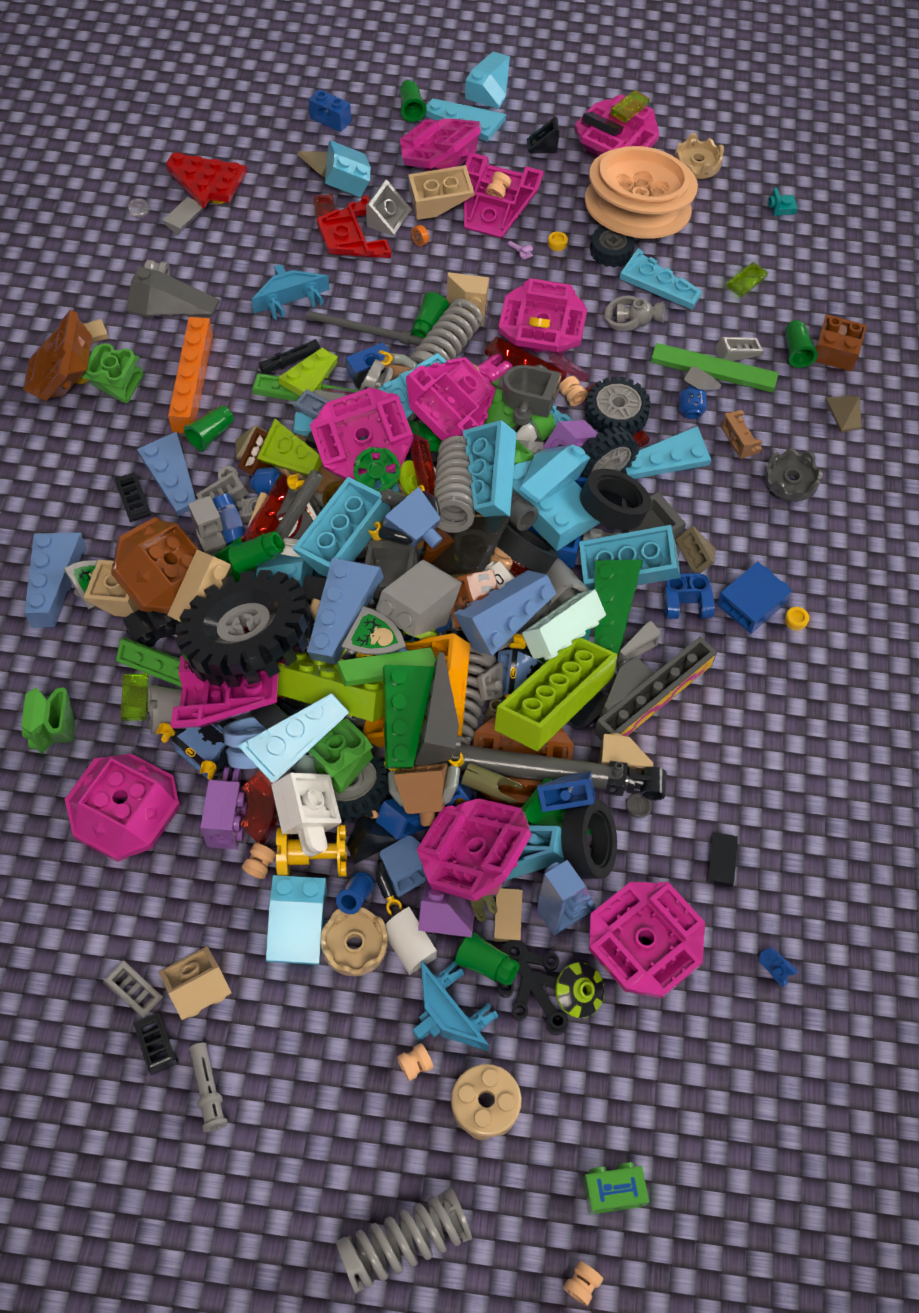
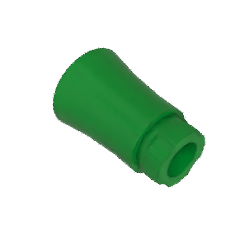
M405 80L400 87L401 115L406 121L416 122L425 116L427 107L415 81Z
M428 292L424 295L411 331L413 335L426 337L444 311L448 309L450 304L446 298L434 292Z
M799 320L789 322L785 328L789 363L795 368L808 367L817 360L818 352L812 343L804 322Z
M221 405L198 420L184 426V434L194 448L203 452L220 434L228 429V426L234 421V416L226 406Z
M274 531L242 543L231 545L228 550V556L232 567L241 575L242 572L253 571L267 561L276 558L277 555L283 553L285 544L280 535Z
M472 932V937L464 939L456 955L457 966L477 972L494 982L498 981L506 986L514 981L520 967L517 961L485 941L476 932Z

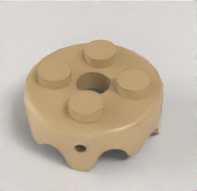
M691 133L685 142H679L675 158L684 163L693 172L696 179L704 180L719 172L723 161L724 146L722 144L716 146L711 138H708L706 141H699L697 134Z
M363 907L355 914H346L337 909L321 932V948L326 962L336 972L346 976H362L372 972L384 960L387 952L388 937L384 921L381 917L374 915ZM357 937L361 939L362 945L358 949H350L347 946V942L349 939Z
M481 1064L467 1069L460 1075L452 1091L451 1107L455 1121L460 1128L477 1140H487L504 1135L512 1128L519 1117L522 1097L516 1080L509 1072L495 1065ZM481 1094H491L494 1097V1104L488 1108L482 1107L478 1101Z

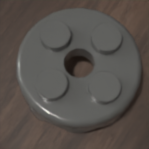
M790 448L781 455L775 451L765 471V482L769 490L777 497L787 501H803L809 499L818 490L823 470L818 469L816 466V457L812 451L799 453ZM793 475L798 480H790L787 476Z

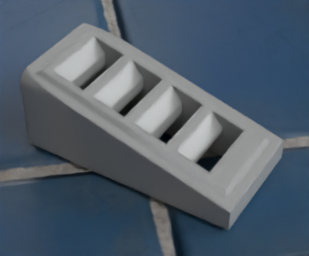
M721 337L715 347L718 357L729 361L762 356L764 353L757 338Z
M696 366L691 367L684 379L687 383L700 390H717L721 387L717 380Z
M233 471L196 495L198 499L211 496L213 499L216 497L215 493L217 492L220 495L229 493L231 498L233 497V500L236 501L248 495L249 492L237 473Z
M652 621L647 622L620 650L617 662L619 665L623 661H630L658 645L661 632Z
M124 960L103 982L142 1018L163 998ZM126 973L128 977L118 986L115 982ZM134 980L136 984L125 993L123 989ZM141 986L144 991L133 1000L131 996ZM149 993L152 998L141 1008L138 1004Z

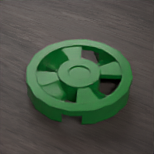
M370 447L362 451L355 459L353 474L356 481L374 489L375 480H380L382 487L374 489L380 493L382 490H392L398 483L401 474L400 463L395 454L389 449ZM380 453L379 460H373L371 454ZM395 464L396 474L387 473L386 466ZM359 468L366 469L367 473L359 475Z

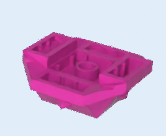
M622 94L615 96L613 99L597 102L587 111H592L624 126L621 134L612 136L583 122L582 117L576 122L574 131L580 142L583 143L585 150L596 156L622 147L642 146L652 148L659 139L654 109Z
M453 118L437 121L425 119L400 138L404 164L414 166L419 170H425V172L460 166L467 160L469 152H477L478 137L482 130L480 121Z
M530 278L522 286L506 295L498 333L508 339L517 349L562 355L569 349L581 345L587 308L575 294V290L570 284ZM530 317L551 320L550 327L530 326L529 319Z
M371 387L327 402L317 418L310 424L325 470L344 480L347 477L355 480L353 474L355 459L362 451L370 447L389 449L397 457L401 468L414 439L399 396ZM363 436H368L366 440H359ZM380 453L371 454L373 460H379ZM395 464L386 466L387 473L396 472ZM359 468L358 473L361 475L367 473V470Z
M133 754L94 758L65 798L71 830L75 840L116 862L152 849L180 808L174 776ZM127 798L124 803L116 804L118 800Z
M475 799L455 807L453 805L444 807L417 848V852L432 889L477 901L483 896L498 894L512 869L518 866V859L532 834L522 808L484 799Z
M629 882L590 914L589 951L625 992L662 999L703 963L705 921L669 882ZM638 938H648L651 945L641 944Z

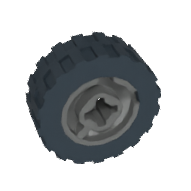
M601 226L592 234L590 254L600 265L602 264L606 267L623 266V264L629 262L633 255L635 238L618 234L605 226Z

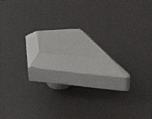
M503 662L496 663L477 677L482 701L502 698Z

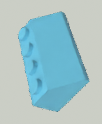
M347 477L295 544L293 551L317 573L327 578L332 558L354 562L371 539L368 530H376L373 525L374 522L381 524L383 518L391 511L390 505L382 502L380 492Z
M671 525L579 541L583 582L589 590L595 589V561L642 559L643 564L640 569L637 585L681 578Z

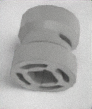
M154 260L146 261L145 268L157 270L170 276L169 262L161 261L156 263Z

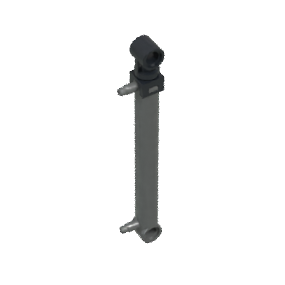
M460 744L459 751H454L452 761L454 762L460 759V752L463 754L464 763L458 768L466 771L469 763H473L502 776L543 781L545 778L555 780L566 775L591 772L594 789L605 790V794L623 796L626 788V793L632 794L634 789H639L640 796L647 800L657 801L665 798L667 771L659 767L643 768L641 774H636V768H629L627 775L628 763L610 761L608 765ZM443 761V762H438V763H432V764L447 763V766H448V767L451 766V764L449 763V761Z

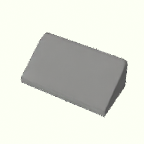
M187 197L162 222L178 235L202 213L204 208L194 199Z

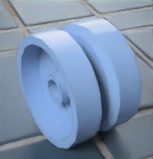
M253 716L230 722L222 730L224 742L229 746L226 754L228 764L231 767L238 769L258 768L238 747V745L267 730Z

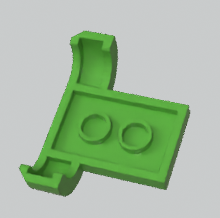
M498 378L491 383L496 388L492 404L487 411L488 417L483 425L502 420L510 428H513L517 425L513 421L514 409L504 403L502 390L498 389ZM551 412L548 418L531 414L530 422L535 428L536 435L541 441H544L556 427L554 417Z

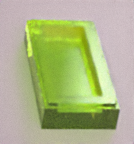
M634 90L613 106L610 114L626 123L649 104L650 98Z
M752 262L729 280L726 287L742 298L767 278L768 272Z
M147 673L123 674L122 721L147 720L149 683Z

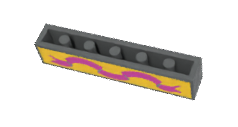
M698 637L598 719L594 734L601 741L604 734L618 733L622 736H629L713 665L717 651L703 638Z

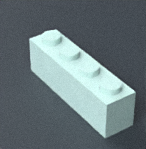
M595 589L581 592L523 631L522 635L533 659L544 657L545 660L557 656L558 650L572 645L571 641L573 639L584 636L586 634L585 630L599 625V620L606 616V613Z

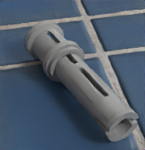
M197 1043L189 1048L200 1095L197 1106L201 1109L203 1115V1132H213L226 1127L228 1121L224 1118L221 1103L223 1098L216 1091L207 1044Z

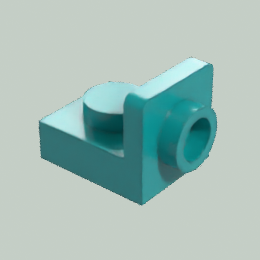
M773 188L771 196L768 197V206L772 209L773 216L796 214L798 207L794 195L780 196L778 188Z

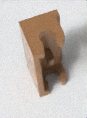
M742 410L725 413L721 424V429L740 459L761 453L762 447L759 446L762 444V441L754 439L744 422V418L739 417L744 415Z

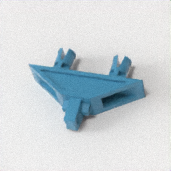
M281 264L274 266L275 276L251 299L253 314L269 309L273 318L277 320L276 312L283 318L285 311L281 305L308 297L312 307L316 308L315 300L321 306L324 300L320 293L330 290L329 275L295 270L286 272Z
M421 960L424 1013L419 1017L422 1022L413 1029L415 1038L420 1042L430 1034L434 1038L440 1034L441 1037L488 1052L489 1044L482 1037L480 1030L498 1018L496 1011L485 1016L491 1008V1005L487 1003L472 1017L466 1016L446 991L448 986L464 976L462 969L452 973L457 968V963L453 961L438 975L431 973Z

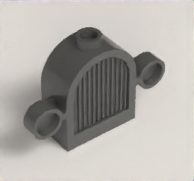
M519 365L510 368L504 376H500L498 389L502 390L504 403L514 409L513 421L515 424L521 426L529 424L531 414L549 417L559 392L560 372L548 370L542 365Z
M658 492L650 496L651 507L641 525L632 530H622V533L671 525L675 540L683 534L686 523ZM625 499L622 500L621 507L632 508ZM675 544L677 555L679 557L680 548L677 544Z
M369 540L365 563L361 564L380 567L384 575L381 584L377 586L374 592L375 598L380 599L382 590L419 563L420 553L418 545L412 547L411 545H403L388 540Z

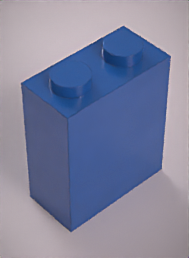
M757 561L720 593L716 605L752 634L788 602L793 590L789 588L787 583L772 574L769 568Z

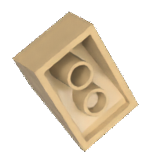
M466 165L408 174L409 193L417 220L437 217L474 196Z

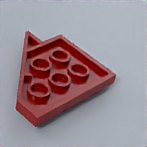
M172 153L166 162L169 173L202 208H205L210 200L229 203L247 173L246 165L236 162H223L219 159H206L201 156H188L182 153Z

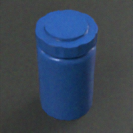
M361 871L354 873L336 898L337 906L343 913L355 914L360 910L374 890L375 883L372 876Z

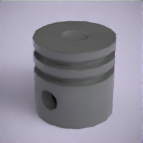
M513 492L510 517L505 519L518 530L524 531L530 528L537 520L538 509L519 493Z

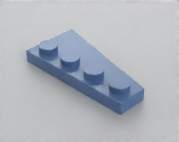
M177 431L138 448V455L176 515L179 516L190 511L188 503L194 502L196 498Z

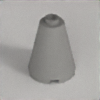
M560 558L556 559L546 574L557 593L551 598L552 602L549 604L551 611L576 594L590 591Z
M156 685L149 686L148 712L150 713L149 728L151 735L156 734L159 724L168 723L171 725L173 707L180 705L182 690Z

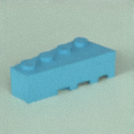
M502 420L463 430V436L467 441V446H465L466 455L469 456L470 461L468 470L469 474L472 475L473 481L471 483L474 510L489 521L510 517L517 433Z

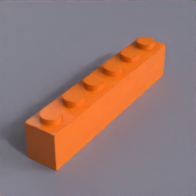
M188 318L168 414L172 433L176 431L177 433H184V426L197 419L213 338L210 318Z

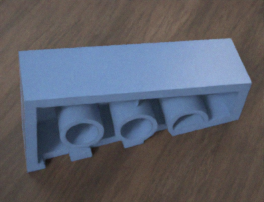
M81 533L34 534L24 612L31 628L56 626L65 603L64 598L72 586V582L64 568L79 562L81 556L86 551V545Z
M332 558L307 650L312 660L337 664L345 648H342V644L362 607H367L368 603L370 604L377 586L381 584L384 578L380 567Z
M528 570L505 583V586L501 589H494L488 593L487 597L475 600L466 609H459L453 614L473 650L493 656L557 593L548 575Z
M568 860L561 864L556 862L545 870L536 910L555 936L596 910L587 887Z

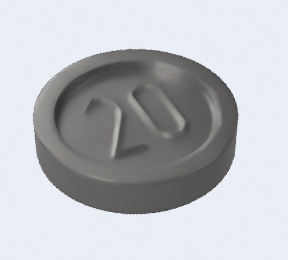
M640 793L631 795L626 803L628 813L635 818L646 817L652 808L651 801L642 798Z

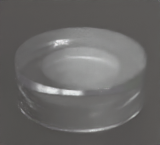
M134 199L128 204L129 213L132 217L142 218L149 213L148 203L143 199Z

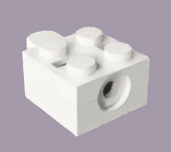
M289 773L271 784L282 834H298L302 852L309 857L316 856L328 848L325 832L342 823L330 775Z

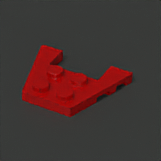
M368 195L361 197V201L357 203L354 201L349 203L346 208L340 211L336 209L317 218V226L328 254L391 258L392 252L387 240L366 242L357 221V216L366 215V205L370 201Z

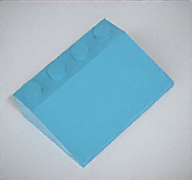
M532 461L517 463L514 465L512 493H519L538 509L537 520L532 526L556 551L600 524L582 506L580 501L582 488L575 481L537 504L519 490Z

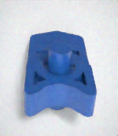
M770 947L761 951L759 962L782 987L788 984L789 975L798 973V970L774 948Z

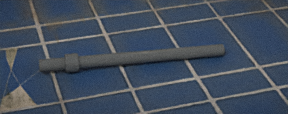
M308 311L307 319L399 340L402 344L410 345L412 343L420 345L424 339L407 331H393L313 311Z

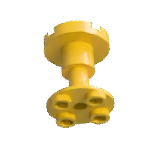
M337 825V843H327L328 848L313 857H309L302 852L300 839H290V834H282L281 827H277V875L290 876L291 865H310V860L337 859L338 876L347 877L346 825Z

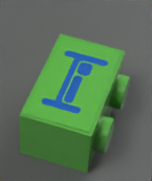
M623 1163L617 1165V1170L606 1171V1167H596L589 1169V1174H585L583 1178L589 1215L645 1207L649 1203L642 1166L634 1167V1163Z

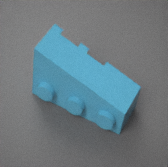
M529 826L532 835L518 859V866L512 869L505 881L547 868L556 862L559 864L563 863L565 859L562 851L561 828L559 826Z

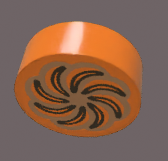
M417 225L411 229V236L416 245L421 247L429 242V234L424 226Z

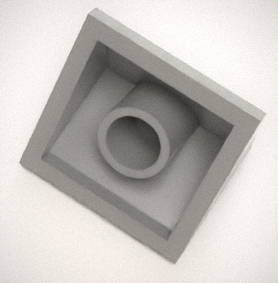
M387 179L383 181L366 205L367 227L393 236L412 209Z

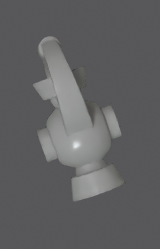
M634 296L616 298L609 303L604 312V320L612 329L617 331H630L638 326L645 327L652 318L659 322L665 321L664 301L656 303L652 307L649 302ZM624 304H631V306L627 308ZM617 307L618 323L612 321L613 309Z

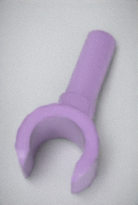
M512 241L508 242L510 247L519 252L523 260L533 256L530 253L533 250L530 244L522 247Z

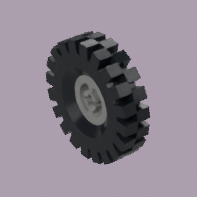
M260 570L257 577H255L253 571L242 572L239 582L235 581L233 575L221 580L224 586L222 589L212 584L204 590L207 599L196 596L189 603L191 609H184L179 617L182 623L176 625L175 633L177 638L175 639L177 646L196 678L203 682L208 679L210 685L221 687L225 681L228 687H240L243 676L248 685L261 681V671L264 670L270 678L281 672L277 665L278 662L290 666L297 660L294 651L303 653L309 645L307 638H311L315 617L303 587L300 586L296 579L293 577L289 579L286 573L279 571L273 576L271 570ZM248 627L250 632L246 633L244 628Z

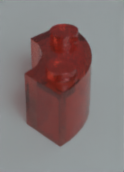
M259 770L241 787L247 796L248 809L240 825L258 844L263 845L269 839L276 826L278 813L271 786L273 783Z

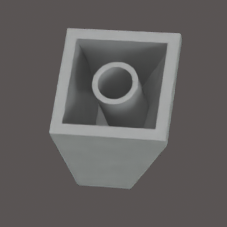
M422 560L382 590L376 611L389 618L397 627L411 636L446 626L462 582L427 561Z

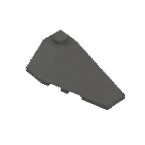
M138 267L131 280L127 313L145 318H154V315H166V318L173 317L174 314H185L187 317H212L219 304V299L160 271Z
M443 652L438 653L434 663L435 669L429 692L431 698L427 701L424 719H427V721L425 720L422 733L420 734L414 764L418 766L450 760L454 751H459L461 736H458L459 723Z

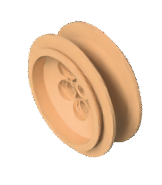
M642 146L622 147L607 151L593 161L589 171L591 184L585 193V205L588 212L597 222L618 234L639 239L661 238L679 232L688 224L692 212L690 203L696 197L698 184L693 172L680 160L666 152Z

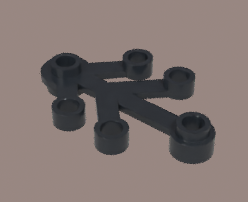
M517 940L508 941L503 945L501 951L520 964L518 971L522 976L517 1003L512 1008V1017L516 1021H524L527 1018V1004L531 991L547 1016L546 1028L548 1032L556 1036L562 1035L567 1029L568 1018L564 1013L555 1009L542 986L556 989L558 978L533 972L527 964L544 966L547 971H555L559 966V957L554 953L541 955L529 952L522 942ZM510 950H518L519 955L516 957L511 956ZM554 959L556 964L549 966L546 960ZM499 983L498 994L503 998L511 997L514 991L513 983L508 985L511 989L508 993H504L501 990L503 984ZM517 1008H522L525 1011V1014L523 1016H518L515 1013V1010ZM560 1018L562 1025L556 1026L552 1020Z

